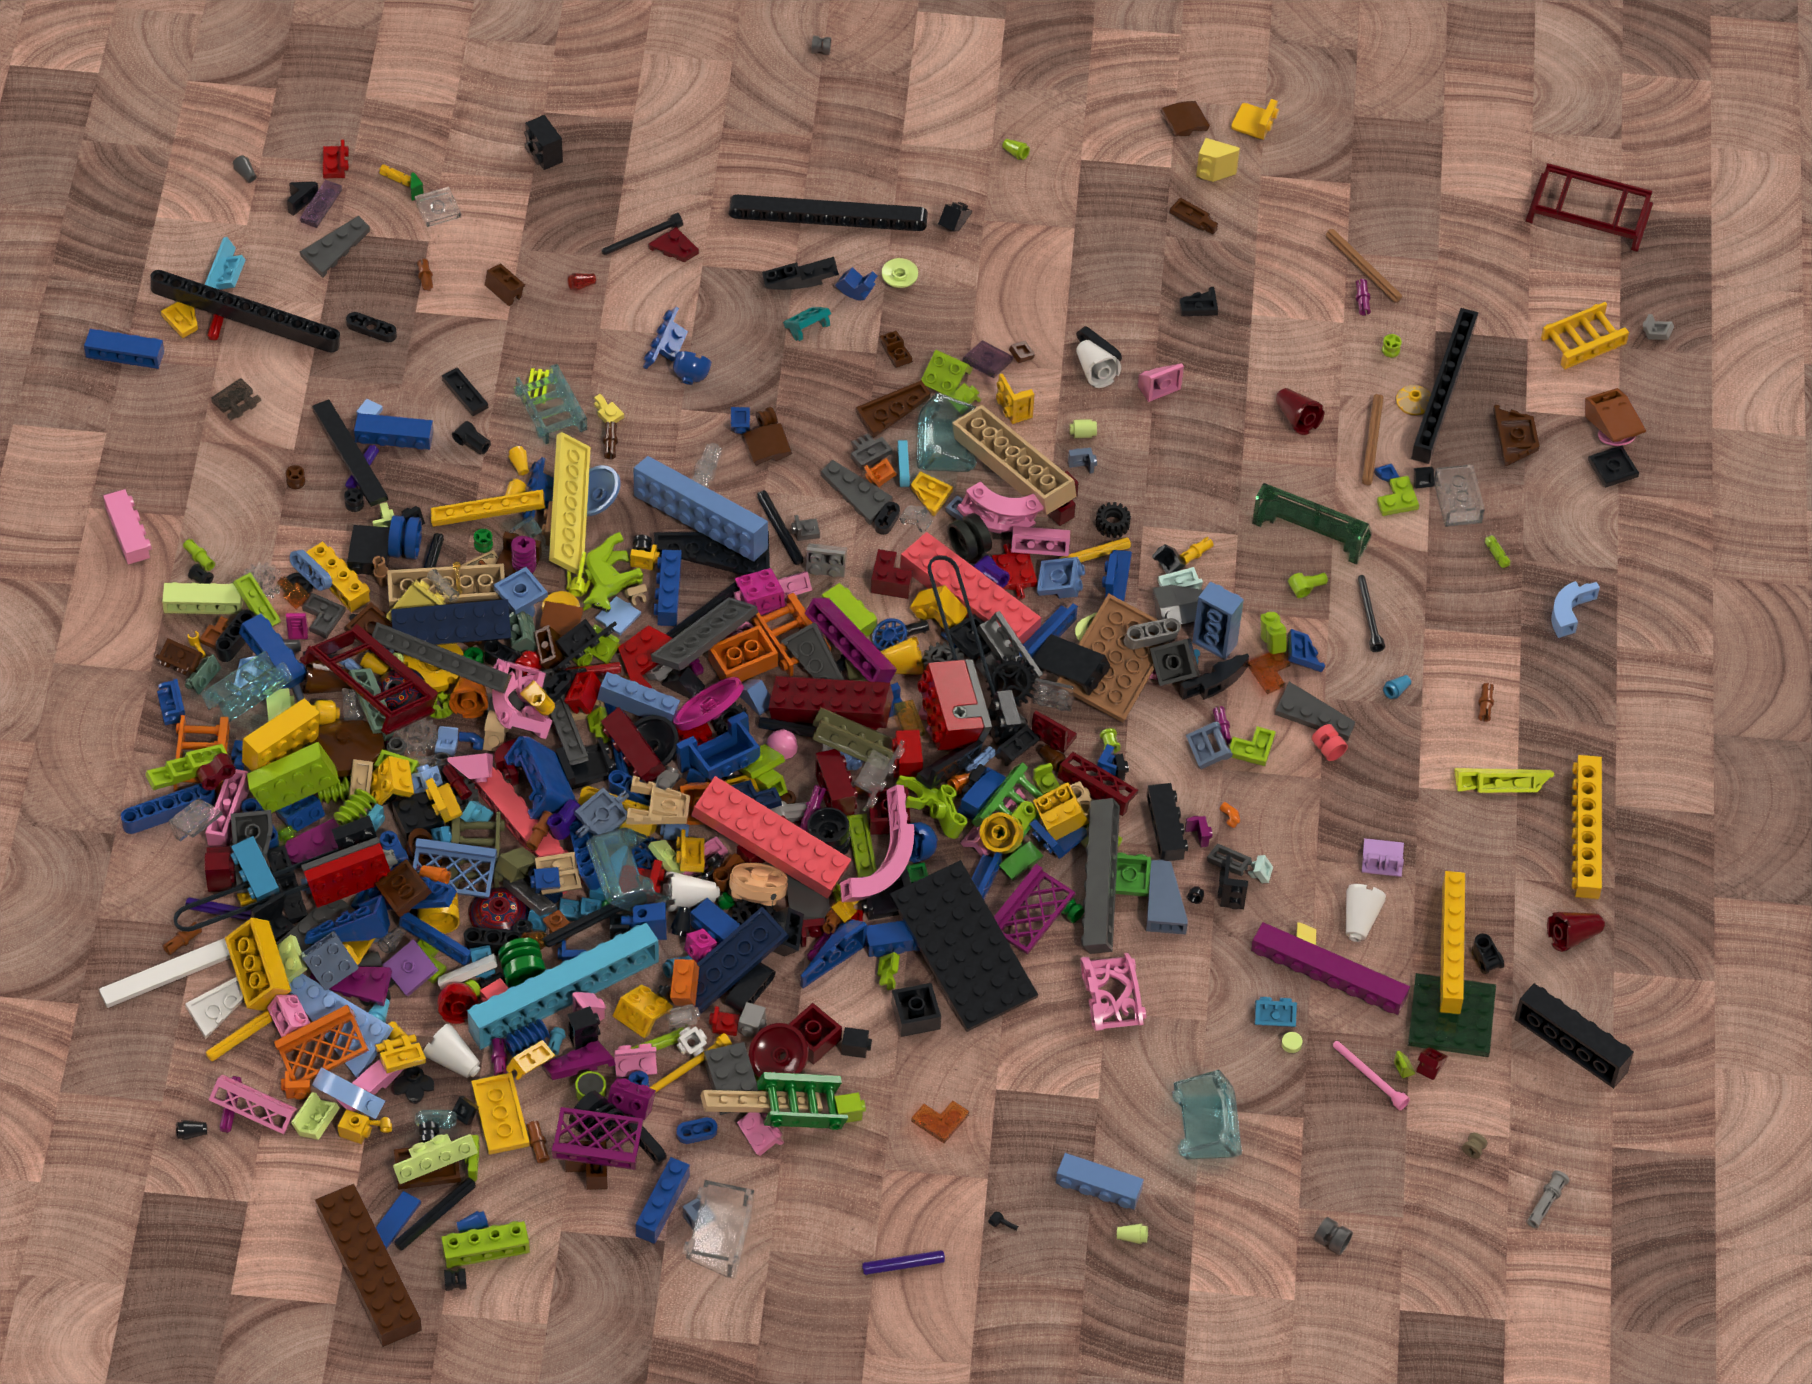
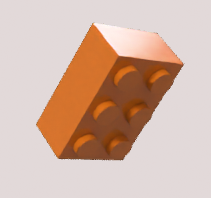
M758 625L715 644L708 650V661L720 680L737 677L742 682L778 667V652L761 625Z

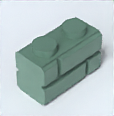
M524 611L516 615L514 612L509 614L512 648L521 654L527 650H537L534 631L536 630L533 625L532 616L527 613L525 614Z

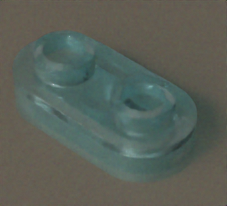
M421 1110L415 1114V1124L419 1126L423 1122L432 1121L438 1123L439 1128L451 1129L457 1124V1114L450 1110Z

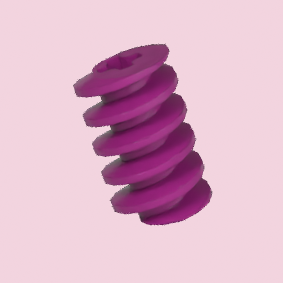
M518 536L513 539L511 543L512 566L516 571L527 567L531 573L536 570V542L533 538Z

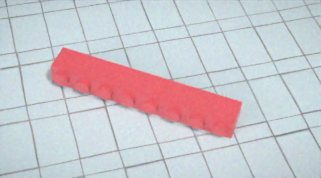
M492 767V777L487 778V782L475 783V779H471L472 783L475 784V789H478V795L496 815V812H501V820H505V827L522 847L536 857L569 853L567 850H563L559 840L552 837L549 830L547 836L543 837L537 850H531L526 846L533 832L532 828L539 820L530 818L529 808L526 806L524 799L521 796L518 797L513 786L510 783H506L498 769L495 770Z

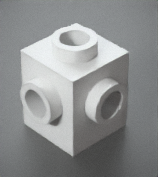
M696 1026L692 1029L687 1027L679 1033L680 1037L677 1039L679 1042L677 1047L683 1055L686 1053L689 1057L693 1054L696 1057L705 1051L703 1047L707 1044L705 1041L707 1037L701 1029L698 1030ZM693 1039L695 1045L689 1046L687 1041Z

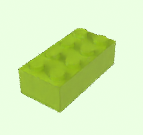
M319 742L247 774L249 790L264 810H271V813L339 783L336 766Z

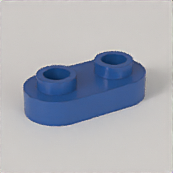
M708 1117L683 1122L677 1127V1139L683 1144L709 1140L717 1134L716 1121Z

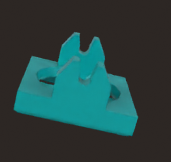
M813 306L785 320L783 324L785 328L790 329L796 341L803 340L801 330L819 321L822 327L830 326L828 316L831 315L829 308Z

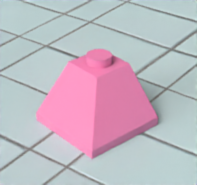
M1183 364L1155 368L1150 371H1144L1139 375L1138 388L1148 402L1181 389Z
M485 753L447 758L448 762L468 779H475V783L487 782V778L492 777L493 754Z

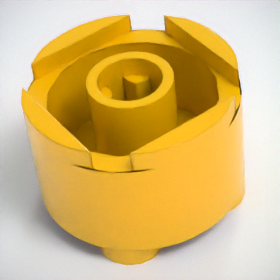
M997 812L983 820L980 826V837L985 847L989 850L1002 854L1012 853L1020 846L1023 840V826L1014 816ZM999 830L1004 831L1005 835L1001 836L998 834Z

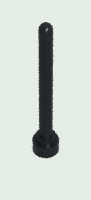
M677 212L670 215L666 222L603 248L602 254H610L670 227H682L684 225L683 220Z
M1359 575L1358 582L1371 633L1369 641L1370 650L1372 652H1381L1385 649V642L1378 634L1366 578L1364 575Z

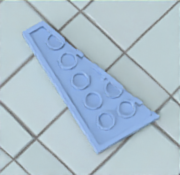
M301 974L289 983L291 995H297L304 1011L312 1021L345 1005L353 1009L356 1016L355 1019L369 1051L345 1062L355 1077L358 1078L368 1069L378 1052H376L375 1044L386 1040L394 1028L329 989L325 991L321 984L306 975ZM352 1022L344 1024L341 1032L350 1034L353 1028ZM330 1031L325 1034V1038L329 1043L332 1044L336 1033ZM340 1035L336 1045L345 1048L349 1037ZM353 1039L349 1050L356 1051L362 1048L360 1041ZM334 1048L337 1054L341 1057L343 1051Z

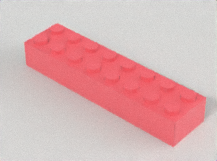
M928 532L901 553L900 568L913 570L912 577L928 589L932 588L928 574L930 560L939 555L952 558L959 567L972 615L976 614L981 620L986 622L996 612L1000 611L1022 644L1041 627V617ZM945 560L934 561L931 565V570L936 587L945 585L966 607L953 565Z
M716 776L694 806L691 815L827 899L847 871L851 862L849 857Z

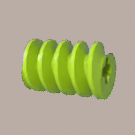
M344 776L342 782L339 780V783L319 791L318 797L320 802L322 803V799H325L326 803L329 804L330 798H332L337 803L338 797L345 802L346 796H349L350 781H348L347 777Z
M358 788L354 791V794L349 796V800L344 802V806L339 807V812L334 813V819L339 826L361 819L360 814L363 816L367 815L364 810L365 808L372 810L369 803L371 802L376 805L377 801L371 794Z

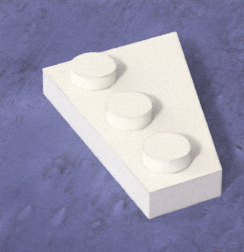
M237 977L185 1003L186 1009L205 1039L244 1001Z

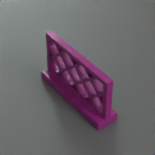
M1036 864L995 914L994 918L1002 932L1006 926L1015 925L1016 933L1007 935L1003 932L1009 943L1028 955L1076 894L1075 891L1045 873L1043 868ZM1043 879H1046L1051 883L1052 888L1040 890L1039 884ZM1064 891L1068 894L1065 899L1056 901L1055 892ZM1053 893L1054 901L1042 903L1041 894ZM1039 895L1040 903L1028 905L1027 899L1030 896ZM1055 905L1056 911L1051 915L1044 916L1043 907ZM1041 908L1042 916L1030 918L1029 909ZM1027 910L1028 918L1016 920L1015 914L1018 911ZM1043 920L1044 926L1039 930L1032 931L1031 922ZM1029 923L1030 931L1018 933L1017 924ZM1031 935V942L1027 947L1019 942V937Z
M561 1107L555 1140L552 1146V1157L554 1159L635 1170L643 1118ZM564 1114L574 1115L577 1120L567 1126L563 1121ZM591 1117L597 1121V1124L588 1129L582 1121ZM608 1120H613L618 1126L609 1132L603 1124ZM580 1123L585 1132L575 1137L570 1129ZM629 1123L638 1124L637 1130L630 1135L624 1128ZM601 1127L606 1134L596 1140L591 1132ZM621 1129L626 1138L617 1143L612 1135ZM566 1132L573 1138L567 1144L559 1143L560 1136ZM589 1135L594 1143L589 1146H582L579 1140ZM609 1137L614 1146L610 1149H603L600 1143ZM630 1140L634 1146L633 1153L624 1152L620 1146Z

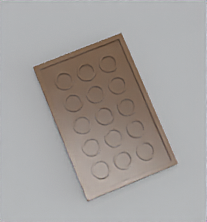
M1108 593L1078 644L1106 655L1111 666L1108 673L1104 675L1097 688L1090 695H1086L1082 685L1059 677L1055 686L1124 723L1155 669L1150 648L1169 644L1170 642L1139 649L1127 648L1124 644V637L1129 627L1157 621V619Z

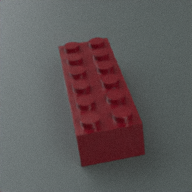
M776 676L768 708L772 719L813 724L820 707L866 727L887 728L894 696L891 684L887 682Z

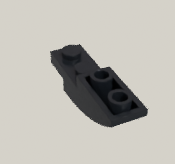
M830 257L802 266H798L797 262L764 271L762 275L766 288L792 290L822 285L823 279L837 276L839 273L835 258Z
M1248 653L1237 655L1226 661L1217 662L1212 666V673H1205L1200 677L1185 680L1180 686L1179 695L1182 700L1199 694L1205 700L1230 687L1248 668Z

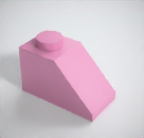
M575 992L572 994L573 1012L590 1006L593 1013L598 1014L600 1021L605 1019L606 1006L602 999H598L594 993Z

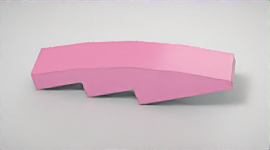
M379 1059L354 1080L352 1084L375 1095L382 1087L386 1089L404 1069L386 1074L383 1064ZM336 1099L345 1109L353 1112L356 1110Z

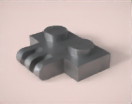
M868 433L864 435V439L859 437L857 439L858 442L856 440L851 442L855 449L851 453V459L861 470L864 469V466H870L891 455L893 449L883 437L874 441Z

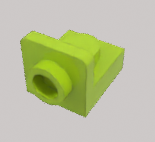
M1051 763L1039 765L1033 770L1032 780L1043 795L1060 786L1052 773L1053 766Z

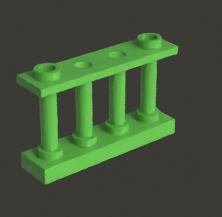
M1023 762L1012 769L973 819L972 823L976 827H979L983 820L992 815L994 811L1009 815L1012 813L1004 805L1003 799L1005 797H1010L1017 805L1025 801L1014 791L1013 786L1016 783H1020L1036 799L1043 795L1025 778L1024 772L1028 767ZM1038 810L1036 817L1032 821L1040 817ZM1029 824L1028 827L1024 830V832H1023V838H1024V836L1027 834V832L1030 830V828H1031V825H1030V824ZM999 830L998 834L1004 836L1005 832Z

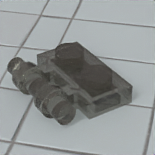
M242 378L211 397L212 403L223 413L229 409L232 411L227 414L231 421L243 416L245 411L248 409L252 410L261 401L259 395L253 398L250 396L253 394V389ZM241 401H244V402H245V403L242 404L241 406H238V405H237V404L240 403Z

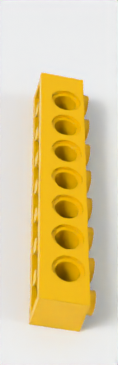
M1578 755L1577 762H1573L1572 774H1575V779L1573 778L1572 790H1575V795L1572 797V806L1575 807V811L1572 813V823H1575V828L1573 827L1572 839H1575V844L1572 846V856H1575V861L1572 862V872L1575 873V877L1572 878V889H1575V897L1599 899L1602 890V757Z

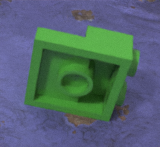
M1125 853L1117 854L1116 894L1148 897L1151 857L1143 854L1135 856Z

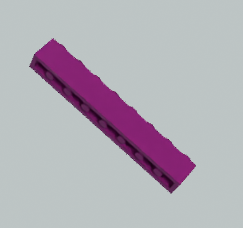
M1262 922L1253 938L1251 951L1255 952L1258 956H1264L1277 964L1285 965L1295 972L1310 976L1313 980L1326 983L1331 988L1342 990L1352 997L1366 1001L1370 1005L1383 1008L1388 1013L1399 1015L1408 998L1410 986Z

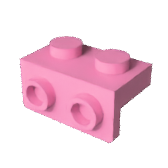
M749 1112L737 1123L757 1155L761 1156L776 1143L779 1145L784 1143L781 1138L782 1133L777 1127L765 1126L763 1124L768 1113Z

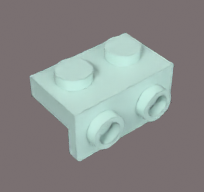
M1194 567L1158 576L1157 579L1159 586L1177 585L1201 589L1203 581L1198 578Z

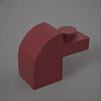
M517 738L501 744L494 756L495 770L498 769L502 772L504 779L508 780L512 786L519 784L518 772L515 768L518 766L507 765L504 757Z

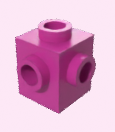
M700 929L687 934L684 950L698 963L717 946V942L704 929Z

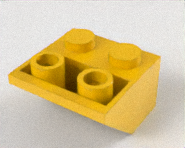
M1068 782L1033 800L1048 833L1055 840L1089 824L1085 812Z

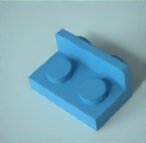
M1260 997V1000L1255 1001V1025L1296 1027L1297 1002H1292L1291 998H1280V1001H1272L1271 997Z

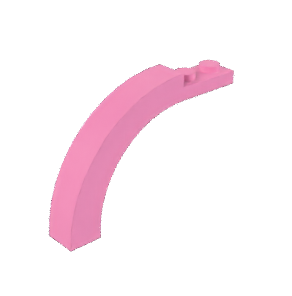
M896 785L887 790L890 843L883 863L871 876L849 878L841 882L842 902L860 901L885 890L905 870L914 843V824H907L908 815L905 805L906 794L904 793V785Z

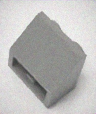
M809 543L806 560V571L808 573L844 577L847 547Z

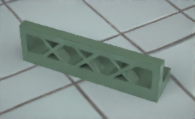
M371 668L349 670L348 674L373 696L381 693ZM356 692L373 734L382 733L384 741H390L394 732L386 735L381 731L386 717ZM381 700L380 702L387 707L385 700Z

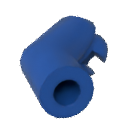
M459 732L460 742H472L474 750L483 749L484 739L478 734Z

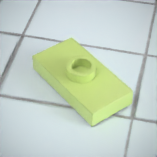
M666 840L650 842L648 848L657 860L663 861V867L667 872H685L680 871V863H676V852Z

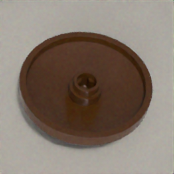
M352 718L339 719L320 726L317 739L305 745L307 747L319 742L335 764L338 777L351 776L353 759L373 762L374 766L382 749H385L382 733L373 734L368 721Z

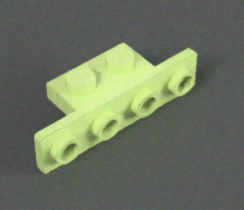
M441 1134L425 1143L415 1144L412 1148L408 1149L411 1158L394 1164L393 1168L399 1183L402 1184L477 1154L478 1151L471 1134L454 1141L450 1140L448 1134Z

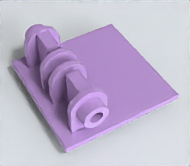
M1364 838L1362 873L1402 877L1404 843Z

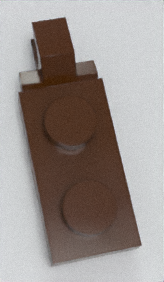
M1179 198L1169 210L1170 214L1197 229L1205 230L1211 234L1218 230V223L1213 221L1210 213L1182 198Z

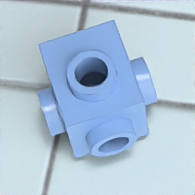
M428 764L417 767L418 771L411 773L414 794L426 792L425 789H428L425 781L433 778L437 787L443 785L438 766L429 767Z

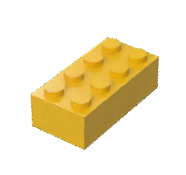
M305 698L243 738L242 762L251 771H254L301 750L304 745L317 739L319 735L320 713Z
M251 917L225 937L248 1009L265 1011L276 995H287L291 992L268 920Z

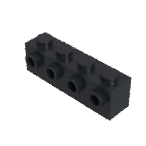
M1171 783L1148 785L1146 797L1159 858L1164 861L1184 860L1185 851H1188V843L1186 839L1183 840L1184 825L1179 821L1181 811L1180 807H1176L1175 803L1177 802L1176 790L1172 789Z

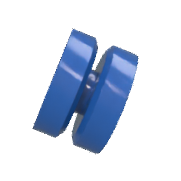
M393 515L388 539L389 557L399 558L404 551L406 559L416 560L419 555L422 539L421 518L410 517L406 525L404 516Z

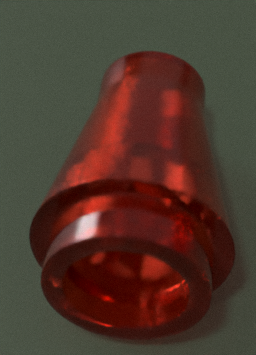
M572 273V275L568 276L570 290L578 291L596 284L594 273Z

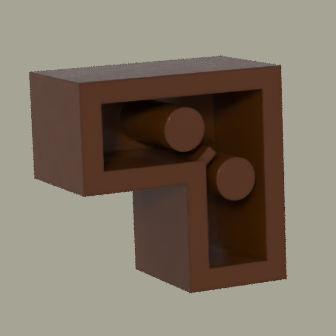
M604 1140L600 1145L603 1149H607V1143ZM579 1141L582 1146H589L594 1143L593 1141ZM565 1160V1172H586L587 1190L608 1189L607 1166Z

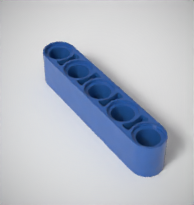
M200 783L127 808L121 813L123 830L128 834H134L210 808L216 803L215 789L205 790Z
M576 818L569 829L579 874L588 889L596 890L603 885L604 878L593 833L588 831L582 838H579L575 832L583 824Z

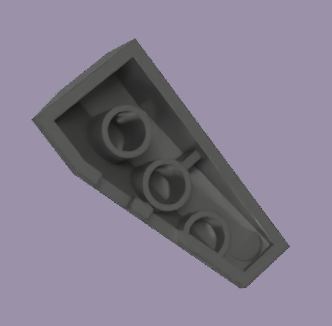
M1177 585L1152 588L1157 620L1175 618L1180 624L1195 621L1198 597L1203 592L1202 589Z

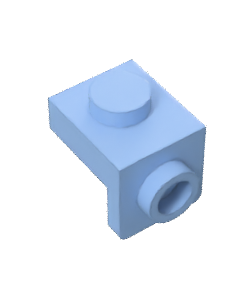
M439 726L435 754L443 752L450 756H455L458 746V728Z

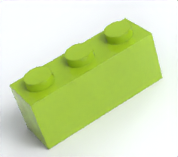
M838 583L822 594V598H830L866 637L873 633L877 626V617L873 612H869L862 601L857 600L848 588Z

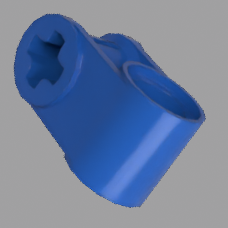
M393 831L383 832L380 836L382 849H393L398 861L392 867L395 868L405 859L409 861L408 855L396 833Z

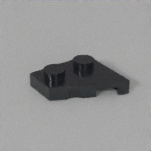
M1210 287L1208 292L1203 294L1196 292L1191 296L1180 298L1181 316L1218 315L1215 288Z

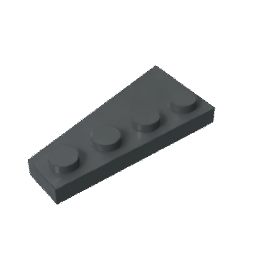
M357 216L300 251V256L323 278L330 268H334L338 264L337 261L342 256L345 257L349 253V249L353 245L356 246L370 232V226L360 216Z

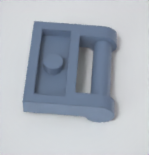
M1213 722L1186 735L1201 770L1221 760H1227L1233 755L1222 736L1219 722ZM1211 733L1214 734L1220 749L1216 753L1208 737Z

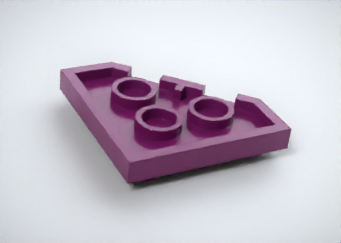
M334 818L286 842L285 847L292 865L338 848L331 830L339 827Z

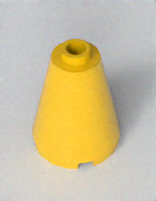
M917 636L908 638L880 651L896 667L895 674H923L924 664L922 663L921 650L917 647L919 645Z

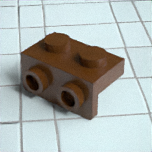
M167 638L160 655L155 654V658L159 660L158 664L169 668L170 665L176 667L175 671L185 676L187 673L192 674L196 671L203 656V653Z

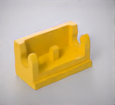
M542 1040L513 1057L506 1070L509 1073L516 1070L518 1075L515 1079L519 1080L527 1073L549 1062L555 1057V1054Z

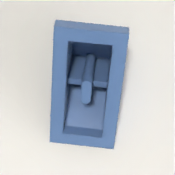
M748 679L742 683L744 689L740 697L759 716L769 710L771 696L763 681Z

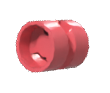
M1332 724L1320 727L1312 736V741L1318 749H1321L1322 754L1328 761L1340 758L1348 749L1347 743L1341 736H1338L1339 734Z

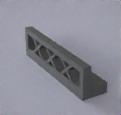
M1000 611L996 612L990 620L977 627V630L992 652L1002 663H1004V656H1007L1010 661L1011 655H1014L1017 661L1021 654L1023 657L1022 663L1028 660L1027 668L1033 665L1035 668L1032 671L1038 673V676L1033 677V680H1038L1043 675ZM1008 666L1005 668V671L1008 674H1012L1015 670H1018L1019 666ZM1023 672L1021 684L1026 688L1027 677L1025 672ZM1011 678L1012 681L1014 682V684H1015L1016 686H1018V685L1016 684V681H1014V680H1016V678H1014V679Z

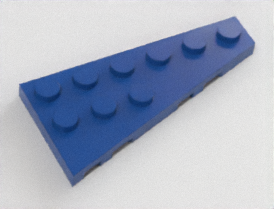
M424 876L422 879L432 893L412 909L450 907L456 895V889L439 881H431L430 878ZM377 886L357 893L351 907L357 910L360 908L358 904L380 896L382 893ZM385 899L387 910H393L391 905Z

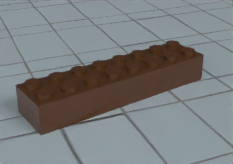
M351 1184L315 1199L317 1213L382 1347L422 1331L421 1318L355 1185Z

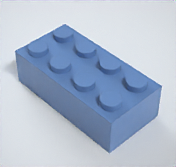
M1210 581L1198 597L1192 643L1226 660L1238 643L1244 599Z

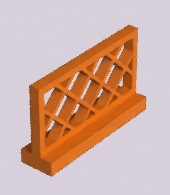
M345 1005L274 1041L292 1081H297L295 1073L298 1067L307 1069L304 1077L298 1080H312L316 1078L320 1070L312 1068L316 1057L325 1060L322 1068L330 1071L369 1051L355 1019L356 1016L353 1009ZM351 1021L353 1025L351 1033L341 1032L344 1024ZM330 1031L336 1033L332 1044L323 1041L325 1034ZM340 1035L349 1037L345 1048L336 1045ZM353 1039L360 1041L362 1048L356 1051L349 1050ZM310 1041L318 1042L314 1053L305 1050L307 1043ZM321 1044L330 1046L327 1057L318 1055ZM334 1048L343 1051L341 1058L338 1060L330 1059ZM292 1050L299 1051L295 1062L288 1060L286 1053ZM303 1053L312 1056L308 1066L299 1064Z

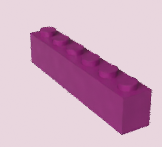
M813 598L805 615L813 623H817L824 635L868 681L890 683L897 670L896 667L830 598Z

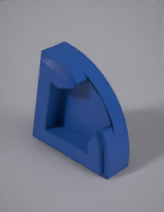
M1392 463L1375 468L1374 470L1378 478L1390 482V479L1399 477Z

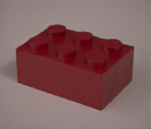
M836 749L816 753L815 777L820 788L826 789L823 796L826 808L841 810L846 817L854 815L855 809H857L855 798H858L856 787L851 785V773L845 768L847 766L845 756L841 755L840 751Z

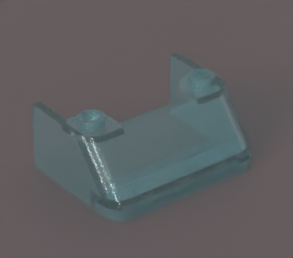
M628 828L595 835L586 844L602 891L610 904L633 912L635 905L666 903L669 900L668 896L654 891V884L650 878L639 874L632 850L647 839L646 835Z

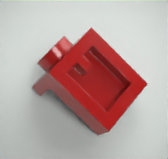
M715 1006V1011L710 1013L709 1025H712V1033H725L726 1035L737 1036L740 1015L720 1012V1006Z

